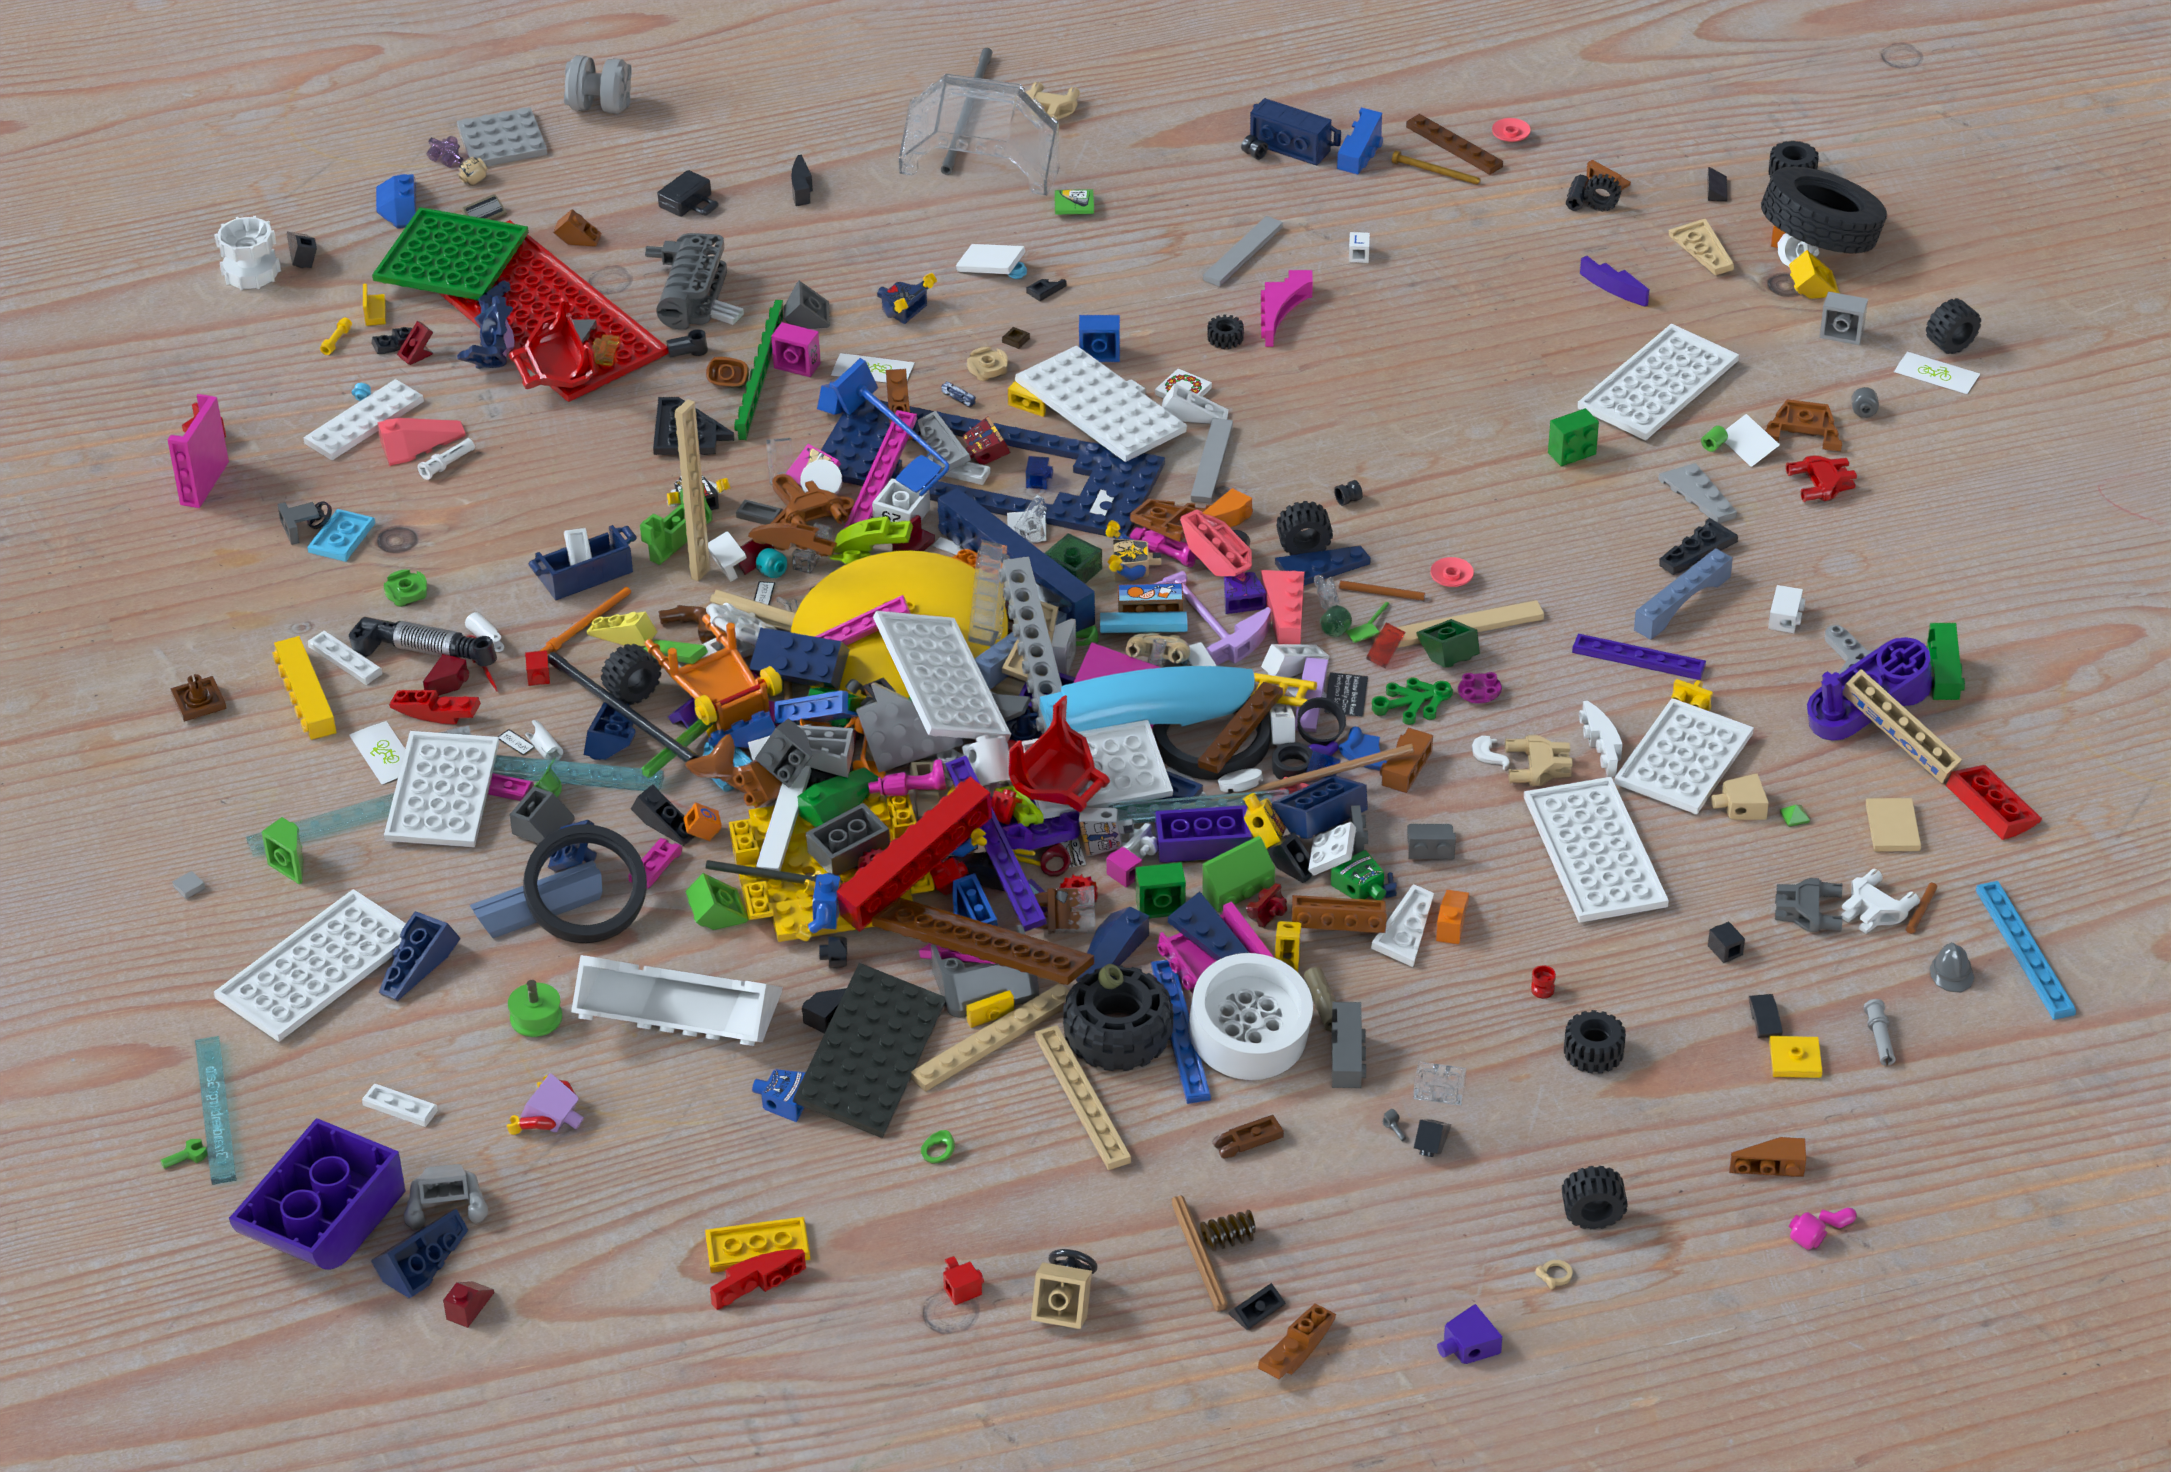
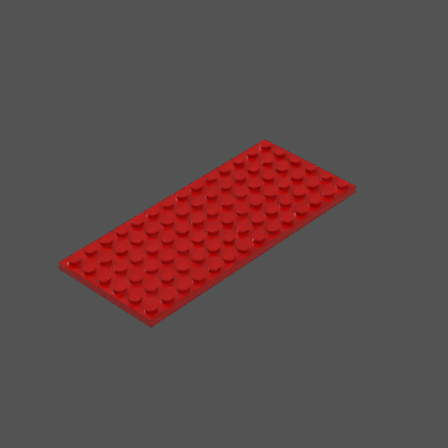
M529 235L526 236L493 285L495 287L505 280L510 283L511 287L510 291L502 296L506 298V305L513 307L512 312L507 317L508 324L514 335V347L509 353L525 346L540 319L554 315L559 311V290L564 291L569 301L572 320L596 319V328L591 330L589 333L590 337L587 341L583 342V345H585V342H589L595 354L596 370L587 383L574 388L550 386L568 402L669 354L668 347ZM440 294L480 328L474 319L481 313V306L478 300ZM522 359L525 366L535 374L529 359Z

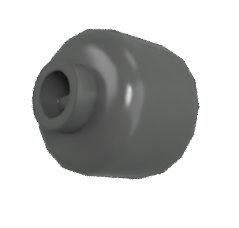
M1862 387L1853 393L1851 404L1857 416L1868 418L1876 414L1879 409V400L1877 393L1873 389Z

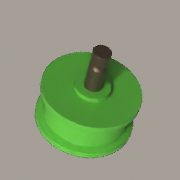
M529 980L527 984L515 989L508 999L512 1028L519 1034L528 1037H539L554 1031L562 1021L561 1001L558 991L548 984L536 983L535 980Z

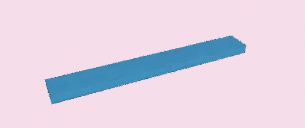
M1999 881L1977 885L1976 892L2052 1019L2074 1016L2076 1014L2075 1006Z

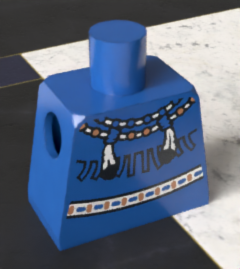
M773 1070L768 1081L755 1079L752 1092L762 1095L764 1110L797 1122L804 1107L793 1103V1098L806 1072Z

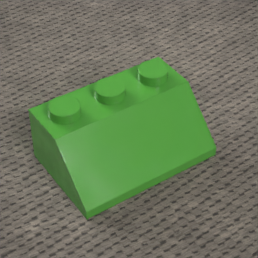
M1260 836L1203 863L1202 895L1218 913L1223 911L1225 904L1232 902L1235 905L1251 898L1263 888L1268 889L1275 884V867Z

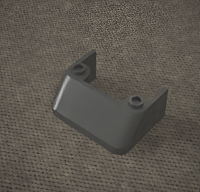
M1017 925V932L1026 935L1022 925ZM931 944L932 972L941 995L945 997L946 1009L953 1017H966V1005L1009 990L1014 996V1006L1027 1003L1039 996V983L1036 975L1000 966L997 963L964 968L962 961L957 958L941 960L936 945Z

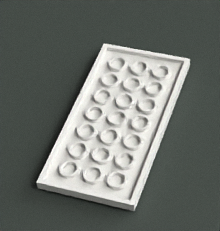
M1670 324L1579 400L1578 409L1586 408L1593 416L1646 441L1737 363L1739 354Z
M1077 345L1016 374L1015 381L1125 462L1185 433L1187 430L1185 423Z
M884 611L875 612L873 617L928 735L972 739L983 735H989L990 739L1004 735L1007 741L1009 740L1011 733L955 618Z
M1612 777L1524 791L1525 802L1579 923L1668 907L1669 900Z
M353 889L215 990V999L280 1042L393 957L395 948H398L400 945V933L406 923Z

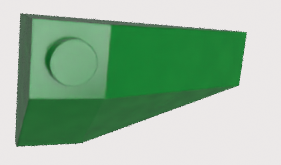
M863 767L849 772L848 778L837 776L814 784L797 796L799 816L814 827L826 823L855 808L865 798H868L870 795L868 783L878 781V776Z

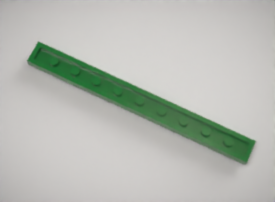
M775 300L773 307L769 309V319H766L765 332H762L761 336L762 344L758 345V356L754 357V369L751 368L750 381H747L746 394H743L742 397L743 406H739V419H735L734 430L738 431V440H747L773 355L771 336L784 319L783 300Z

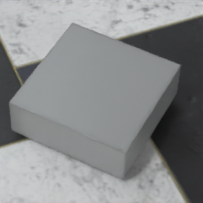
M193 871L172 881L173 887L185 899L205 889L204 882Z

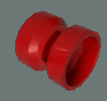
M1540 965L1533 969L1531 993L1535 997L1546 999L1554 994L1556 973L1553 968Z

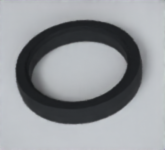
M1266 715L1255 728L1257 735L1252 744L1244 751L1233 755L1217 774L1199 768V757L1188 755L1172 744L1167 735V730L1171 724H1154L1153 735L1163 762L1179 773L1205 780H1219L1222 776L1231 772L1253 769L1267 754L1271 738L1270 721L1268 715Z
M581 824L559 829L537 845L526 865L523 890L530 913L547 932L557 938L573 943H594L612 938L632 924L645 900L647 878L639 853L626 838L605 827ZM591 843L601 845L616 853L627 865L633 882L631 896L624 908L614 917L592 925L573 924L554 915L543 903L538 891L537 881L544 863L558 850L573 844Z

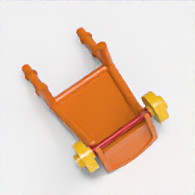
M709 614L704 615L702 621L706 624V629L712 631L716 636V641L722 643L725 648L699 659L694 664H687L678 668L677 650L675 648L668 649L667 657L660 651L658 644H655L651 639L646 640L644 645L647 647L648 653L658 660V664L661 665V668H664L670 677L695 699L697 717L706 725L716 722L718 730L723 729V731L732 728L731 725L737 721L743 720L746 722L751 720V716L757 712H769L768 694L775 696L782 692L781 676L771 666L762 669L760 677L755 679L737 649L734 623H728L726 625L727 632H723L720 627H715L711 624Z

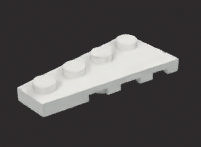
M1413 884L1387 920L1386 933H1378L1372 942L1371 949L1413 967L1434 893Z

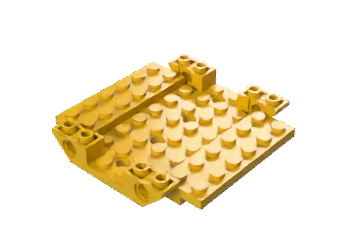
M880 792L873 793L862 801L889 828L890 843L895 838L898 839L904 834L911 824L916 823L909 793L902 796L886 797V800L885 796L881 795ZM775 805L749 809V819L729 822L735 864L756 867ZM799 813L781 871L802 875L813 873L811 876L826 874L828 872L808 853L806 832L816 827L801 818ZM852 868L839 875L843 883L848 882L855 876L858 868ZM930 872L904 893L901 898L913 901L911 894L934 890ZM738 874L748 920L772 917L778 942L799 939L795 937L798 933V926L802 924L808 927V924L813 921V896L803 892L807 885ZM839 911L837 929L822 928L818 932L812 933L811 937L856 929L840 916ZM871 922V923H870L868 926H866L865 928L875 927V926H872V922Z

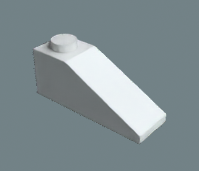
M1175 383L1162 402V407L1183 422L1211 424L1213 418L1227 420L1228 409Z
M1271 644L1261 667L1268 672V675L1291 678L1303 672L1306 657L1328 660L1330 656L1317 645Z
M1275 704L1268 712L1272 744H1276L1279 747L1285 743L1295 742V716L1290 705Z

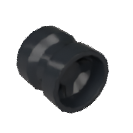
M1251 134L1244 138L1241 149L1245 153L1251 154L1255 159L1260 160L1266 155L1268 144L1258 140L1257 137Z
M1352 480L1347 485L1341 484L1334 488L1335 498L1341 506L1349 504L1352 500L1358 501L1363 498L1362 488L1357 480Z

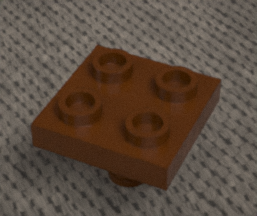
M194 674V682L191 675L187 679V684L170 688L172 697L184 722L227 709L225 700L213 676L202 679L200 675Z

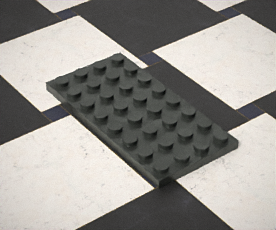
M859 963L794 1095L793 1103L883 1139L911 1079V1072L916 1068L946 1001L945 997Z

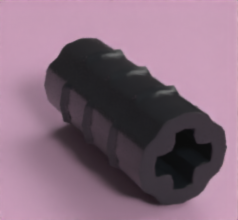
M1580 174L1573 179L1566 199L1568 209L1572 211L1580 210L1585 203L1586 197H1584V193L1589 181L1587 176Z

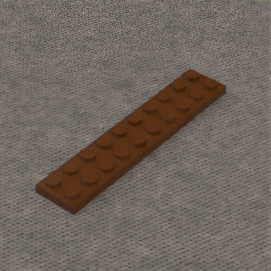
M898 897L872 917V926L882 928L885 931L895 932L904 937H911L924 943H931L944 949H951L964 955L974 956L980 960L997 963L1000 966L1010 967L1020 972L1056 981L1062 985H1069L1095 964L1094 955Z

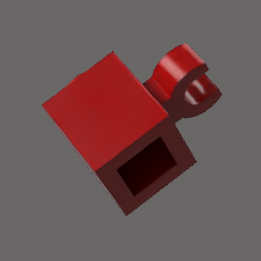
M953 857L944 862L940 860L933 864L934 868L930 871L937 890L944 895L953 892L954 880L965 877L969 873L965 864Z
M954 1256L944 1259L948 1266L943 1272L944 1290L954 1305L982 1295L984 1278L979 1269L976 1270L970 1261L959 1265Z

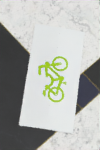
M1910 352L1905 354L1894 371L1964 394H1968L1980 373Z
M840 353L831 376L840 377L859 358H862L866 361L875 381L886 382V370L906 369L908 380L915 362Z
M387 721L349 734L382 785L399 777L405 748Z

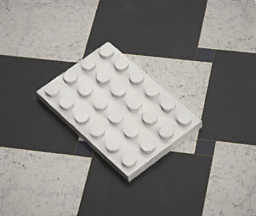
M1672 698L1615 776L1614 784L1698 814L1753 735L1754 727Z
M1148 720L1078 732L1087 739L1095 768L1106 774L1110 779V783L1105 788H1101L1086 803V808H1108L1173 795V789ZM1038 739L1022 741L1024 753ZM1089 781L1087 786L1078 794V796L1080 797L1093 784V782ZM1035 800L1037 807L1043 813L1044 819L1057 817L1062 813L1077 811L1068 805Z
M410 731L384 833L385 841L475 847L499 747V737Z

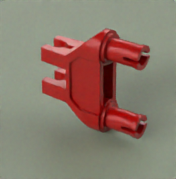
M1813 455L1805 457L1803 461L1786 463V473L1788 476L1805 473L1810 477L1815 486L1801 489L1800 495L1803 502L1821 499L1824 502L1830 501L1839 492L1856 487L1855 482L1851 479H1857V474L1854 470L1847 471L1846 467L1850 463L1847 458L1828 459Z

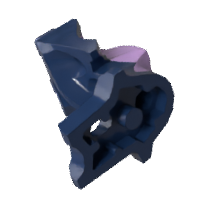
M495 296L492 298V304L485 303L481 306V313L474 318L480 326L481 346L472 345L469 349L459 352L457 355L458 360L475 364L477 369L499 368L507 364V354L514 347V335L507 321V317L512 312L513 307L506 305L505 297Z

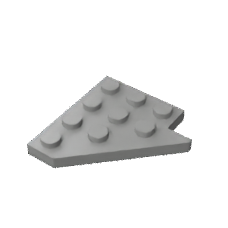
M875 682L871 684L877 702L856 709L879 773L964 744L963 738L928 735L912 700Z

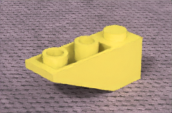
M646 611L631 612L625 615L616 614L604 618L598 617L592 621V625L586 631L590 636L620 645L637 644L638 646H645V641L648 639L652 640L657 634V630Z

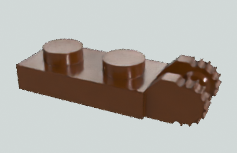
M1270 1115L1229 1129L1228 1132L1216 1136L1212 1144L1218 1149L1221 1148L1219 1150L1221 1158L1228 1159L1229 1157H1234L1238 1152L1240 1153L1284 1138V1130L1274 1115Z

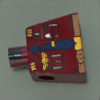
M989 416L963 436L968 446L965 450L968 452L970 459L975 457L980 465H986L1011 453Z

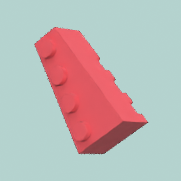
M1261 570V584L1266 591V607L1271 609V621L1277 644H1301L1304 572Z

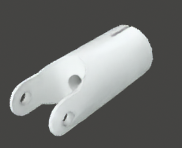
M474 612L467 617L465 621L467 629L476 637H491L496 652L504 650V645L500 642L501 635L487 619L478 612Z
M532 720V724L535 726V734L527 732L525 734L526 737L548 763H551L555 757L554 762H557L562 757L561 755H563V749L539 721Z

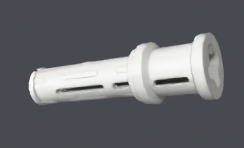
M467 438L440 455L434 454L427 462L419 463L418 471L424 479L429 480L438 471L443 472L448 464L473 451L475 445L471 439Z

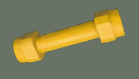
M346 317L340 319L336 324L337 329L332 336L322 342L320 351L324 355L333 353L339 338L343 333L349 332L352 326L350 319Z

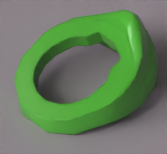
M1096 626L1076 632V638H1087L1084 641H1076V646H1086L1091 643L1097 644L1099 636Z
M940 1130L932 1134L921 1146V1154L924 1160L930 1163H940L947 1160L954 1152V1138L947 1130ZM944 1143L948 1146L945 1153L939 1157H930L927 1154L928 1149L934 1144Z

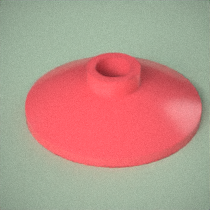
M1504 118L1493 124L1492 133L1500 140L1516 142L1524 140L1529 136L1530 126L1525 121L1517 118Z
M1446 557L1437 560L1431 566L1430 573L1433 580L1438 584L1447 587H1458L1471 581L1474 570L1470 563L1461 558Z

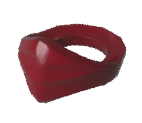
M1060 843L1050 846L1041 857L1040 867L1043 873L1048 876L1064 874L1071 862L1068 850ZM1053 857H1060L1064 862L1063 867L1057 871H1051L1046 868V864Z

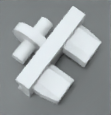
M1145 823L1140 829H1134V833L1129 835L1130 840L1127 843L1122 842L1124 848L1140 859H1143L1146 854L1154 855L1158 851L1157 838L1151 832V824Z

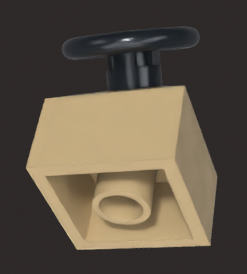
M1071 1249L1054 1250L1049 1254V1263H1042L1036 1272L1031 1320L1081 1329L1088 1314L1091 1277L1097 1271L1098 1265L1092 1257L1085 1253ZM1057 1257H1068L1066 1260L1056 1259Z

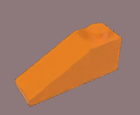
M1232 488L1202 512V514L1213 516L1225 522L1231 528L1240 525L1243 521L1250 518L1253 513L1252 498Z
M1446 890L1437 920L1436 941L1460 944L1469 892Z

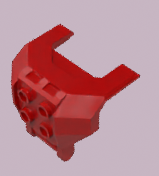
M559 290V311L554 315L540 319L525 346L509 354L511 361L515 363L523 379L522 384L525 389H531L539 385L574 388L587 383L595 373L594 351L589 342H585V345H583L570 314L569 301L562 290ZM522 359H529L536 375L530 377Z
M1065 695L1053 705V720L1048 730L1025 753L1022 741L1020 740L1009 749L1008 775L1015 790L1026 797L1068 805L1082 812L1087 807L1086 803L1101 788H1105L1110 783V779L1106 774L1095 768L1086 737L1071 729L1067 723V696ZM1089 781H1092L1093 784L1079 797L1078 794L1087 786Z

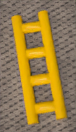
M1254 673L1255 682H1259L1258 687L1263 682L1283 688V695L1276 704L1301 707L1303 703L1309 700L1304 699L1308 689H1317V682ZM1288 687L1299 688L1295 697L1284 696Z

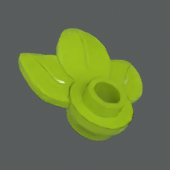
M850 550L842 552L840 555H828L831 560L842 561L847 565L853 561L870 556V552Z

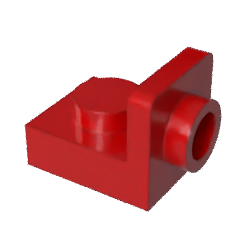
M1005 788L1003 792L994 791L991 807L999 822L1010 824L1016 803L1022 804L1023 799L1016 797L1017 792Z

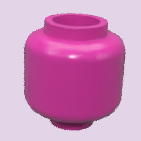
M1805 1212L1801 1217L1796 1214L1788 1226L1792 1229L1790 1238L1807 1250L1813 1247L1817 1249L1828 1233L1825 1231V1223L1809 1212Z

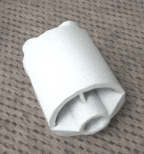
M989 735L977 737L975 743L962 746L964 756H967L980 784L990 792L991 797H993L995 788L1013 785L1008 775L1009 747L1006 736L1003 735L990 739Z

